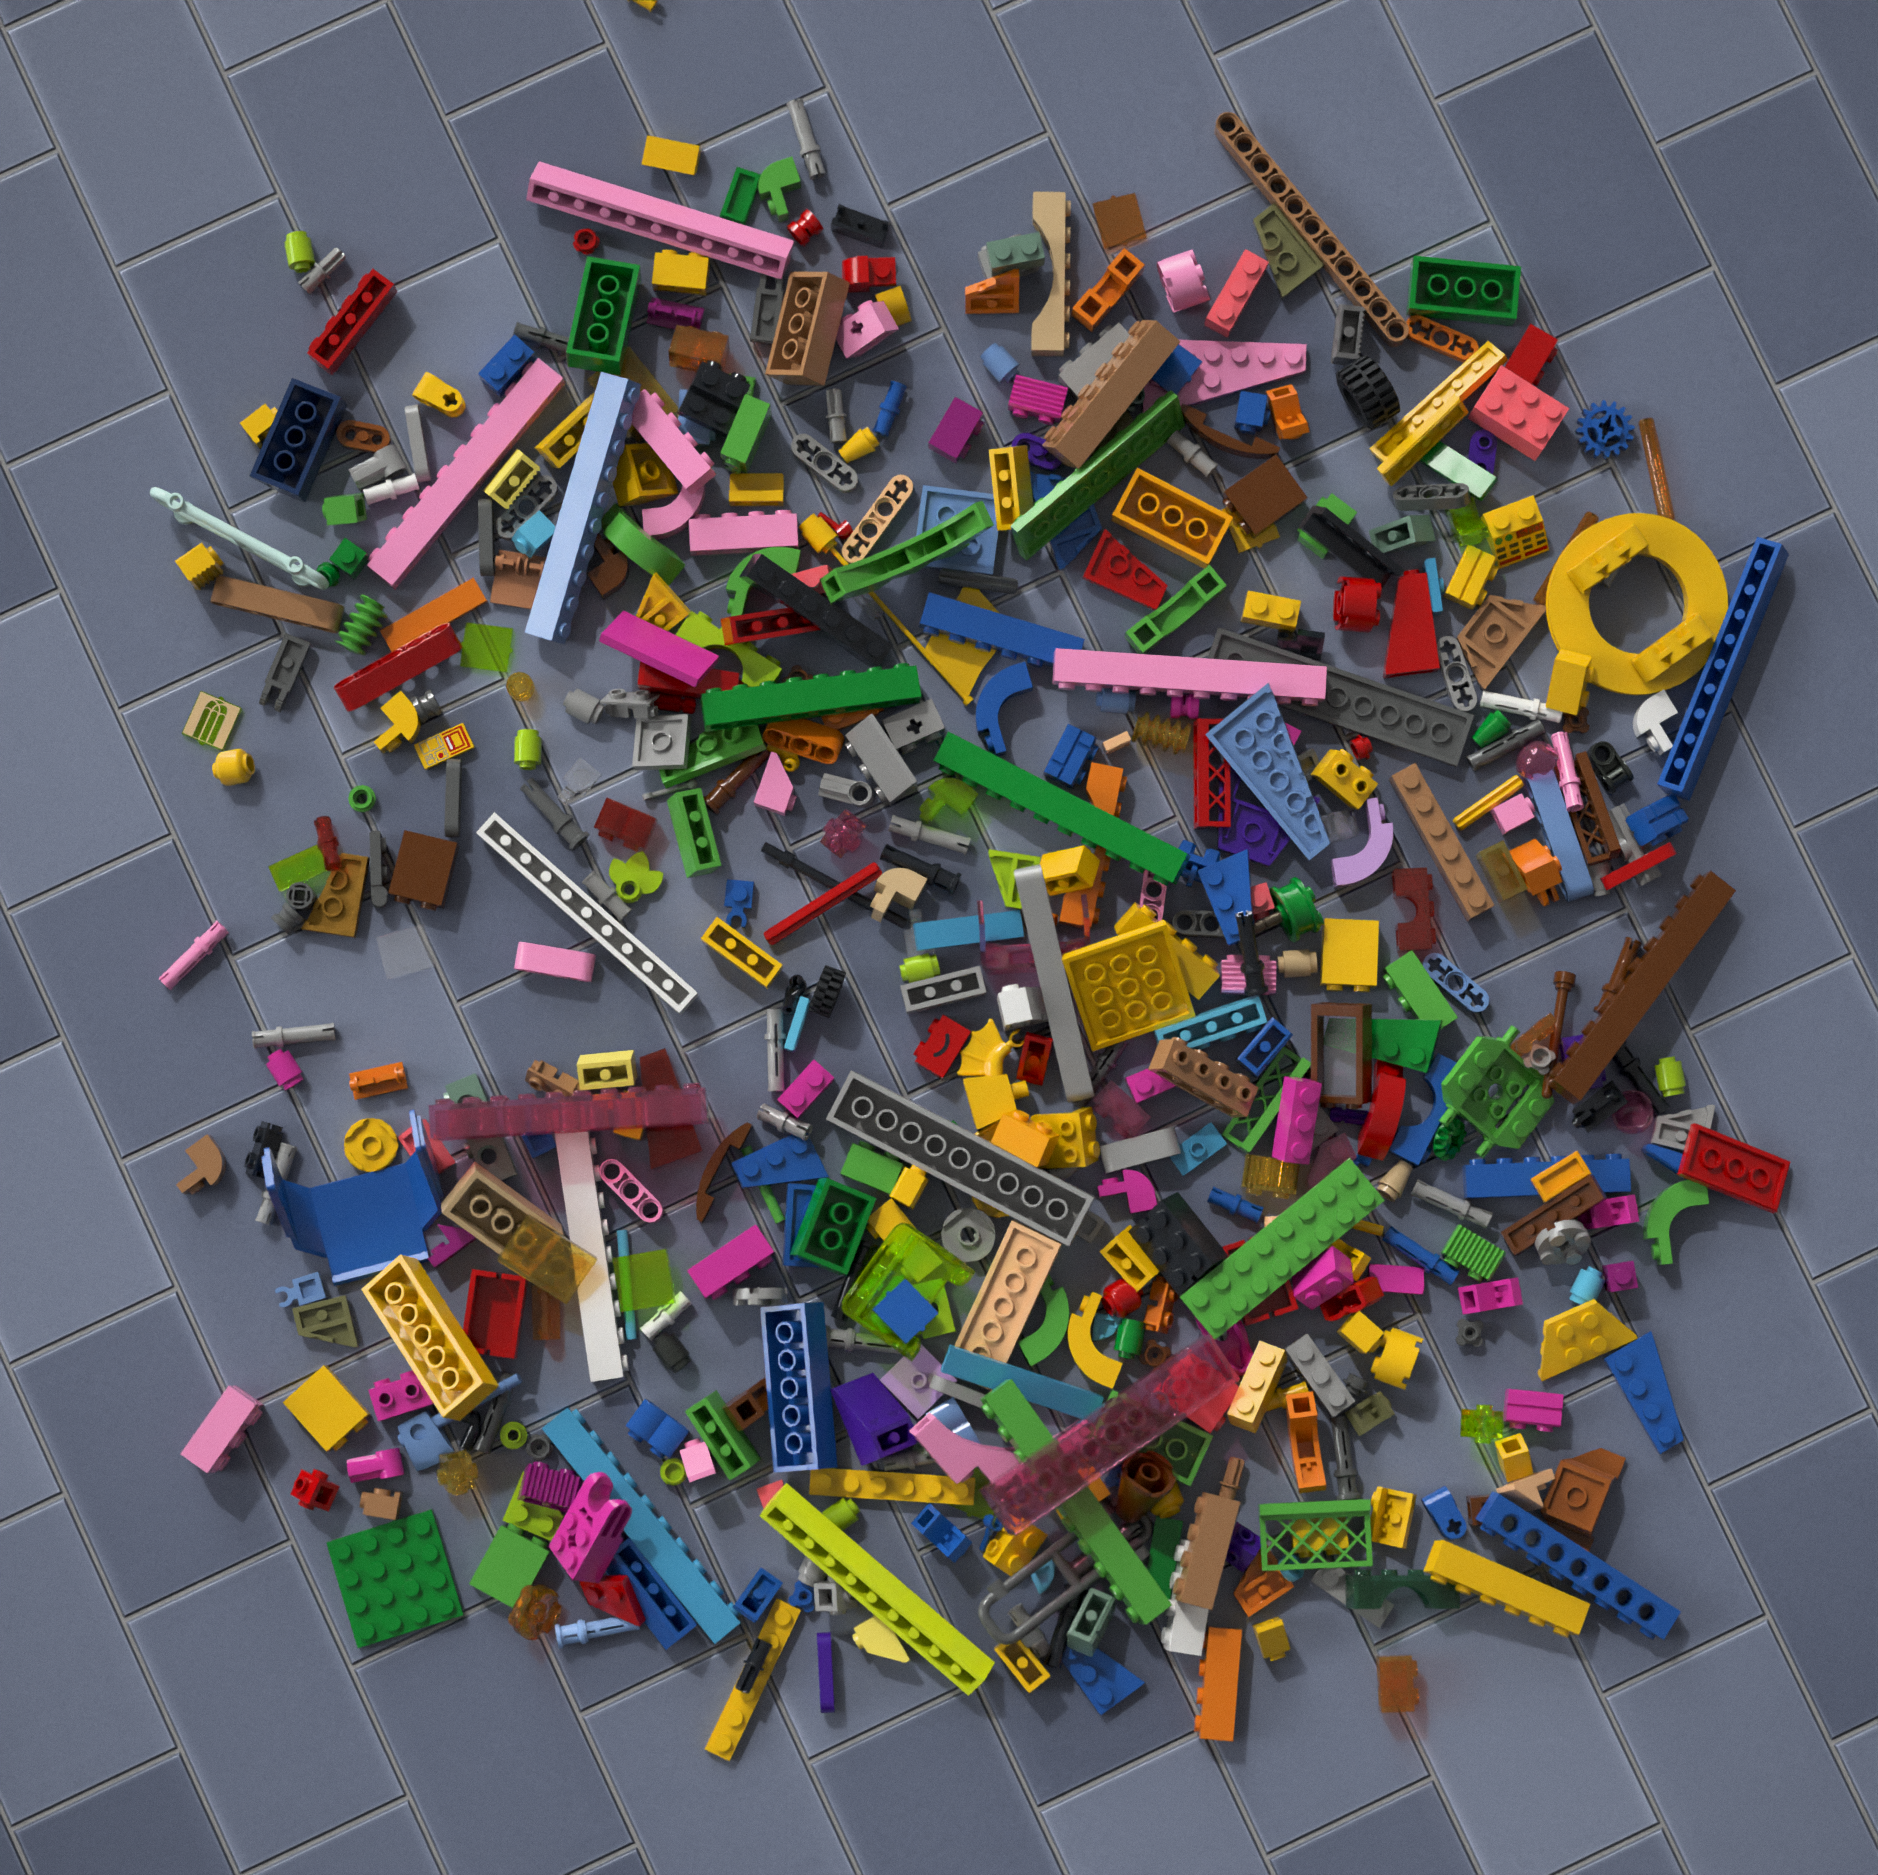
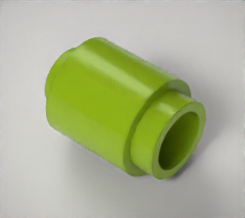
M305 231L288 233L284 245L289 269L295 270L296 273L310 271L315 263L311 238L307 236Z
M518 730L517 736L514 738V764L520 765L521 770H535L536 766L541 764L542 738L539 737L538 730Z
M929 953L905 958L903 959L904 964L899 965L902 980H908V983L941 975L936 954L929 955Z
M1675 1056L1659 1059L1660 1065H1655L1654 1068L1659 1091H1662L1663 1097L1685 1093L1683 1086H1686L1682 1062L1676 1061Z
M842 1497L825 1509L822 1514L843 1531L859 1520L857 1514L861 1511L852 1498L847 1501L845 1497Z

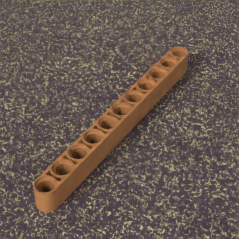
M1232 112L1220 114L1214 129L1217 139L1271 205L1273 203L1276 204L1324 263L1323 268L1353 305L1365 308L1364 318L1380 338L1390 347L1402 345L1409 332V326L1238 116ZM1224 122L1231 123L1234 130L1225 132L1221 129L1220 125ZM1247 143L1251 150L1245 153L1238 150L1237 145ZM1262 163L1266 165L1268 170L1264 173H1259L1254 169V165ZM1281 184L1285 191L1279 194L1274 193L1271 190V185ZM1291 204H1296L1301 208V212L1292 214L1288 211L1287 207ZM1310 224L1317 227L1318 233L1310 235L1305 231L1304 227ZM1330 245L1334 248L1335 253L1333 255H1325L1321 247ZM1344 265L1348 266L1352 274L1343 276L1339 273L1338 268ZM1363 286L1368 290L1369 294L1361 297L1356 294L1355 288ZM1381 307L1386 315L1376 317L1372 313V308ZM1392 327L1399 328L1402 336L1399 338L1392 337L1389 329Z

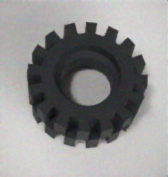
M825 965L808 1011L827 1018L831 1016L846 972Z

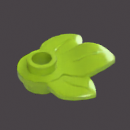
M643 851L632 855L626 864L615 858L610 864L609 876L616 884V894L624 903L637 902L642 894L655 892L662 883L663 872L649 871V861ZM628 885L635 888L634 893L631 895H627L624 891Z

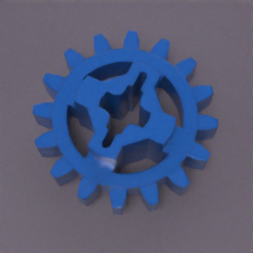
M1602 400L1600 407L1593 402L1590 405L1591 412L1587 409L1581 412L1584 418L1577 419L1576 423L1581 427L1575 430V434L1582 436L1577 443L1578 445L1586 444L1585 453L1592 450L1594 451L1593 458L1596 459L1601 453L1604 460H1607L1610 453L1615 458L1618 457L1620 454L1619 448L1626 451L1628 448L1626 442H1631L1634 438L1628 432H1632L1635 426L1628 425L1632 416L1623 415L1625 407L1618 410L1616 409L1615 401L1610 406H1607L1606 401ZM1605 413L1604 417L1600 419H1591L1597 414ZM1615 418L1618 419V421L1621 424V427L1617 425ZM1607 420H1608V423H1607V426H1608V427H1607V431H1608V433H1607V435H1605L1604 438L1602 439V435H1603V434H1602V428H1601V427H1602V426L1607 422ZM1588 433L1592 434L1595 442L1591 440ZM1609 441H1619L1615 445L1605 447V444Z

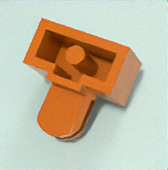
M1535 838L1506 852L1515 876L1533 896L1537 895L1542 906L1545 907L1550 904L1547 893L1553 902L1560 900L1555 885L1562 882L1559 873L1562 871V866L1556 856L1552 857L1546 845L1542 846Z

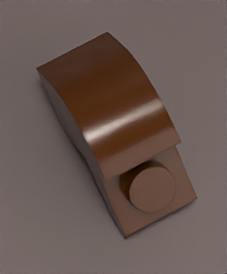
M597 534L594 548L604 562L588 572L587 575L603 600L621 589L627 581L629 563L622 551L613 555L616 549L608 538L603 540L601 535Z
M765 1378L760 1379L722 1407L737 1431L744 1430L763 1416L764 1412L768 1409Z

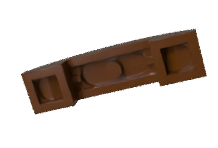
M1183 403L1181 405L1184 422L1201 439L1224 452L1250 459H1270L1274 455H1278L1280 447L1258 437L1255 438L1252 446L1210 428L1204 425L1207 414Z
M746 1122L728 1135L707 1163L697 1193L696 1215L698 1221L704 1222L715 1201L714 1197L706 1193L730 1146L741 1150L753 1127L752 1124Z

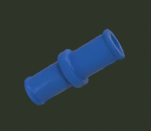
M896 381L890 382L884 403L881 402L879 406L881 410L872 430L874 433L884 437L889 436L895 416L899 415L901 411L899 406L907 389L906 385Z
M1213 1186L1207 1203H1212L1226 1209L1233 1216L1238 1214L1255 1223H1258L1264 1209L1262 1206L1242 1199V1196L1239 1194L1234 1196Z

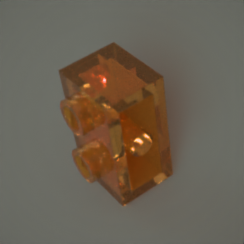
M677 325L668 351L669 365L696 372L702 361L707 363L710 360L722 366L721 371H724L730 351L729 336L717 331L709 332L692 326L684 327Z
M1410 1654L1376 1655L1379 1711L1381 1713L1415 1711L1414 1705H1419L1418 1688L1413 1687V1677L1418 1676L1417 1660H1412V1655Z

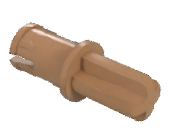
M1237 1457L1229 1458L1224 1479L1220 1481L1222 1486L1219 1496L1235 1500L1237 1489H1241L1239 1482L1245 1465L1243 1459Z

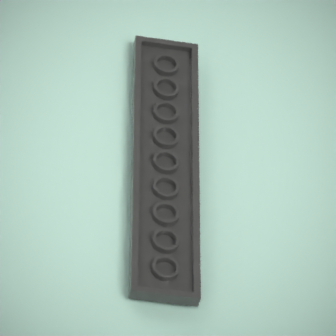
M1219 627L1207 658L1326 666V693L1323 702H1318V706H1303L1302 701L1291 700V704H1278V706L1453 767L1458 765L1474 715Z

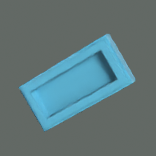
M800 996L784 1050L793 1053L796 1051L811 1004L809 998Z

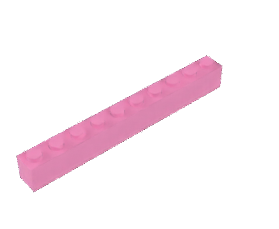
M539 161L529 181L526 198L528 201L782 280L790 262L794 240Z
M539 358L534 363L529 362L522 371L523 377L517 384L513 382L504 394L506 398L501 404L496 403L487 414L489 416L487 421L483 425L480 423L474 428L470 435L472 439L466 446L462 444L453 455L455 458L449 466L444 465L436 476L438 480L432 487L428 485L419 496L420 502L415 508L413 506L408 508L402 517L404 521L398 528L393 527L385 537L387 542L381 549L376 548L368 557V568L394 590L565 385L563 377Z
M1056 648L1054 651L1052 684L1058 685V689L1074 690L1075 686L1086 687L1085 690L1090 692H1101L1102 688H1113L1112 692L1127 694L1129 690H1140L1139 694L1156 695V691L1167 692L1169 697H1183V693L1194 694V698L1210 699V695L1221 696V700L1236 701L1237 697H1248L1249 699L1269 682L1277 704H1291V700L1302 701L1303 706H1318V702L1325 700L1327 667Z

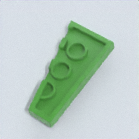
M759 725L710 732L704 731L699 735L698 740L689 745L687 769L659 770L665 788L667 789L766 750Z

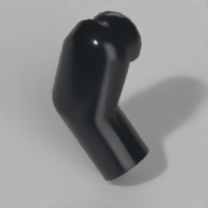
M477 1410L469 1412L461 1419L462 1422L468 1424L459 1445L466 1451H472L480 1434L481 1415Z

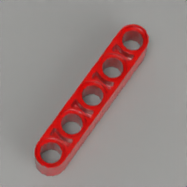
M450 623L441 624L339 681L334 686V690L348 712L353 711L459 652L463 646Z

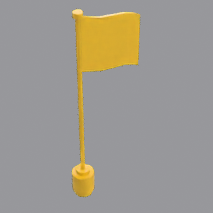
M812 514L798 527L802 531V537L818 554L822 551L825 554L831 552L843 566L848 565V562L834 548L837 545L835 539L838 535L822 517L818 518L815 514ZM963 587L956 599L963 603L999 613L978 589ZM874 591L868 593L964 700L962 703L965 706L969 705L974 700L969 694L980 672L997 650L991 649L990 652H984L976 649V644L966 641L965 644L954 643L949 640L950 636L940 633L938 637L931 636L926 648H924Z

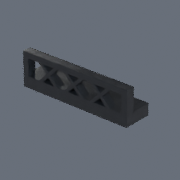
M1313 505L1298 526L1299 529L1361 578H1372L1375 580V583H1381L1382 588L1391 575L1401 577L1405 571L1326 507Z

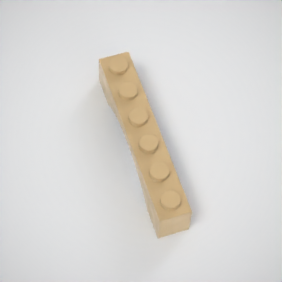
M1033 192L1032 225L1040 232L1048 248L1052 261L1053 285L1047 303L1040 315L1032 323L1031 356H1063L1064 348H1069V332H1064V322H1069L1070 306H1064L1065 296H1070V279H1065V269H1070V253H1065V243H1070V227H1065V217H1070L1071 201H1065L1066 192Z

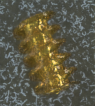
M1146 711L1142 717H1140V714L1138 715L1131 740L1132 743H1135L1141 737L1142 746H1146L1149 740H1152L1153 749H1156L1162 743L1163 752H1166L1170 746H1173L1174 755H1177L1181 749H1183L1184 754L1191 731V724L1188 723L1184 729H1181L1180 720H1177L1174 726H1171L1169 717L1161 723L1159 714L1153 720H1150V712Z

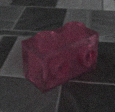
M1112 1080L1092 1100V1103L1095 1104L1093 1110L1103 1119L1106 1117L1110 1118L1115 1123L1113 1128L1123 1138L1127 1135L1132 1138L1151 1118Z

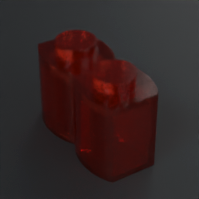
M606 798L594 828L599 831V837L611 842L615 837L624 841L623 847L637 852L639 848L646 849L658 820L641 811Z

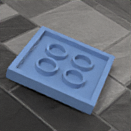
M923 485L916 536L945 522L972 504L983 501L994 526L970 541V545L956 555L931 562L924 568L939 570L941 568L993 575L998 539L993 494Z

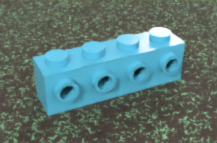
M1255 995L1198 1013L1195 1017L1154 1030L1153 1032L1157 1045L1160 1040L1177 1037L1186 1041L1189 1048L1194 1047V1049L1200 1050L1209 1047V1042L1220 1039L1223 1042L1236 1037L1235 1033L1243 1030H1246V1033L1257 1031L1262 1028L1261 1024L1267 1023V1019L1260 998Z

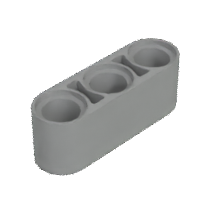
M1175 1127L1100 1146V1154L1106 1174L1181 1154Z

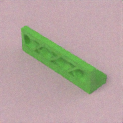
M1283 1046L1256 1084L1259 1087L1257 1093L1260 1090L1261 1097L1254 1098L1253 1102L1262 1100L1263 1114L1260 1117L1250 1119L1248 1114L1244 1120H1239L1240 1117L1232 1118L1221 1136L1247 1154L1250 1153L1279 1111L1283 1088L1281 1077L1302 1078L1310 1067L1311 1062L1304 1057L1300 1058ZM1284 1054L1298 1063L1292 1072L1280 1074L1278 1063ZM1274 1068H1276L1277 1075L1269 1076ZM1277 1078L1279 1091L1276 1095L1265 1096L1263 1084L1266 1080ZM1266 1099H1272L1270 1104L1266 1106ZM1257 1121L1251 1129L1250 1122ZM1247 1123L1248 1135L1243 1142L1229 1134L1235 1124Z

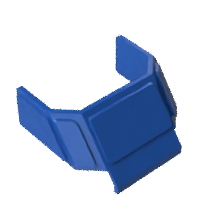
M410 1110L409 1116L416 1151L406 1163L384 1168L380 1171H372L309 1188L283 1180L270 1147L264 1148L265 1156H262L266 1189L286 1237H290L295 1250L328 1259L334 1286L376 1276L400 1254L416 1258L420 1264L429 1262V1254L423 1232H426L442 1213L441 1197H444L430 1140L421 1116H417L415 1110Z

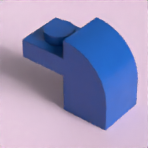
M930 1503L911 1523L954 1563L966 1553L968 1547L973 1543Z

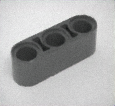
M1181 910L1172 919L1171 925L1177 930L1176 935L1225 939L1219 922L1216 931L1210 932L1204 927V920L1207 918H1214L1218 922L1214 911ZM1179 917L1189 918L1191 928L1188 930L1178 928L1177 919Z

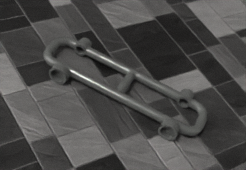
M1117 1497L1110 1501L1104 1498L1099 1502L1109 1516L1116 1510ZM1145 1514L1139 1520L1143 1532H1140L1128 1542L1141 1561L1150 1555V1552L1144 1545L1151 1537L1153 1531L1152 1521L1148 1514ZM1074 1531L1072 1533L1068 1532L1005 1582H1002L999 1578L986 1588L989 1594L980 1602L978 1615L985 1629L998 1643L1011 1645L1021 1640L1026 1648L1031 1647L1045 1636L1038 1627L1041 1623L1101 1578L1094 1568L1083 1578L1079 1579L1061 1554L1064 1549L1079 1539ZM1052 1559L1071 1587L1009 1634L1003 1633L989 1614L990 1607Z

